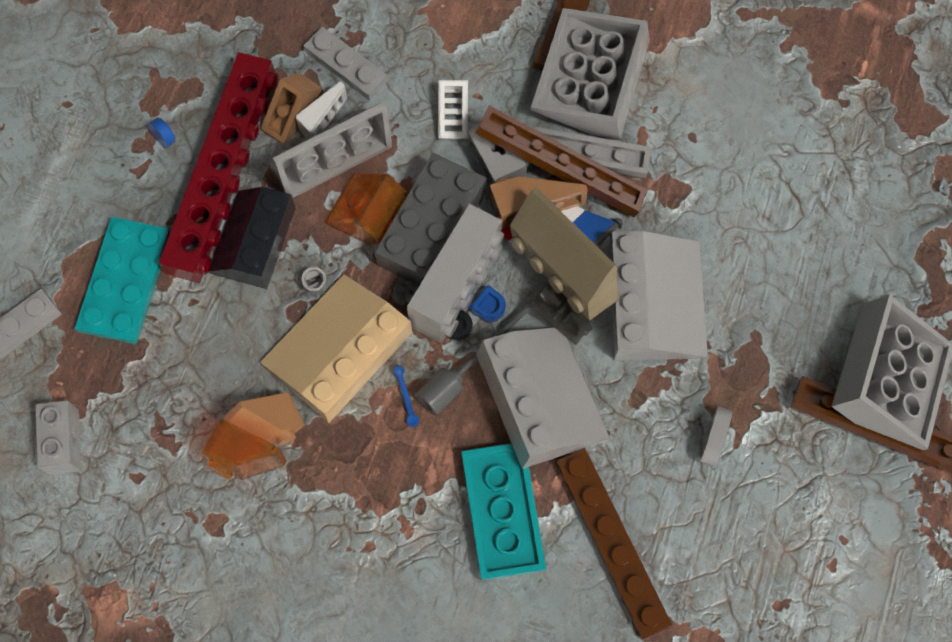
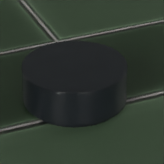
M462 310L459 311L456 318L459 323L451 337H448L454 341L466 339L473 329L471 317Z

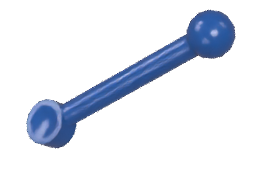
M396 365L393 367L392 373L397 376L408 413L407 424L413 428L418 426L419 418L413 412L403 377L404 367Z

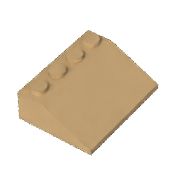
M343 274L263 358L260 364L324 420L330 423L412 334L411 321L387 301Z

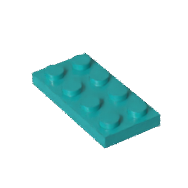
M111 217L75 326V330L78 333L137 345L161 270L159 261L171 232L169 228Z
M512 444L461 451L481 581L546 571L529 467L521 468Z

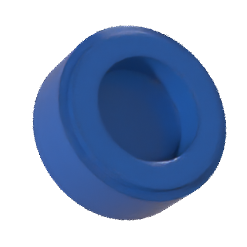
M156 118L148 123L151 133L164 148L175 143V136L164 120Z

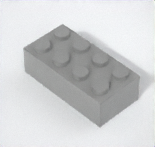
M471 204L467 206L407 305L408 320L411 321V327L414 330L441 344L446 335L448 337L453 335L459 323L456 320L459 311H467L474 297L471 294L476 285L481 286L489 272L486 267L491 260L496 261L503 249V245L500 244L504 237V233L501 232V219Z

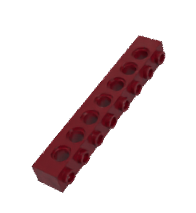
M240 52L236 56L159 261V265L166 275L200 283L203 274L206 275L210 269L211 251L213 247H217L221 237V230L219 229L222 221L227 220L230 214L231 204L229 202L233 193H237L239 189V174L242 167H246L248 164L251 141H255L258 137L259 119L261 115L266 114L269 103L267 97L270 90H274L277 84L278 74L275 73L272 60ZM250 87H256L253 91H245ZM241 112H247V114L242 117H236V115ZM230 138H238L233 143H226ZM220 164H228L224 169H216ZM211 190H219L214 196H206ZM202 216L209 217L204 223H196ZM199 243L195 250L186 251L190 244Z

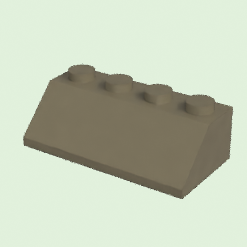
M537 187L532 189L510 224L512 234L510 242L518 254L524 253L529 258L532 268L538 274L543 273L548 278L549 284L556 293L562 292L568 298L569 305L577 314L582 313L590 321L619 300L616 264Z

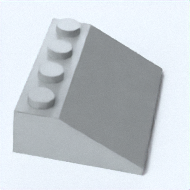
M563 8L531 110L590 135L620 140L650 41L648 22Z
M382 102L367 110L361 109L355 112L351 118L341 123H333L325 131L315 136L305 137L298 145L276 152L272 158L268 159V162L283 192L291 194L292 198L392 148L387 105L385 102Z
M612 231L609 241V259L616 264L619 300L611 305L614 360L707 359L700 242L646 231Z
M890 294L862 304L831 407L857 425L918 449L927 450L952 356V343Z
M562 327L512 331L482 340L476 356L522 469L610 439Z

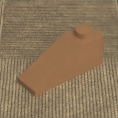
M520 176L511 179L501 178L490 185V201L496 217L502 220V229L510 227L528 194L535 187L560 211L586 204L588 193L587 186L584 184Z

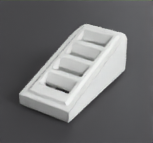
M439 80L438 139L468 140V80ZM445 93H461V98H445ZM445 104H461L462 109H446ZM445 115H462V120L445 119ZM445 126H462V131H445Z
M341 81L296 115L299 131L305 137L315 136L323 132L346 102V89Z

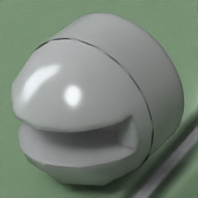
M310 267L303 272L301 280L306 290L318 292L325 287L326 275L322 269ZM321 276V281L308 286L306 281Z

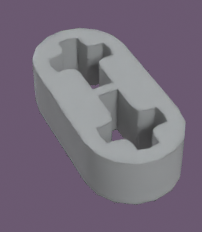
M720 406L715 408L699 462L713 467L717 465L731 422L732 410Z

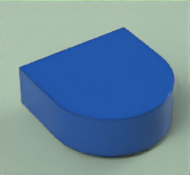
M487 285L469 306V311L482 321L493 323L499 321L504 316L506 302L499 292Z

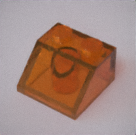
M353 173L325 223L365 244L379 245L409 192L388 174Z
M220 419L201 452L208 460L207 466L213 469L215 474L229 481L232 476L239 480H244L282 468L287 463V459L279 447L223 419Z

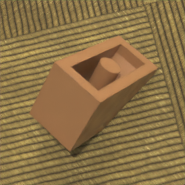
M300 73L281 78L261 129L281 143H287L299 129L296 115L318 99L322 87Z
M289 392L240 401L223 417L226 424L264 446L274 443L282 446L293 441L296 438L295 433L305 425Z

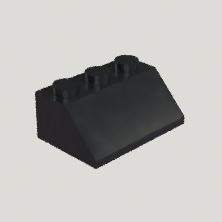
M263 186L238 191L208 272L216 276L267 289L296 209L292 195Z

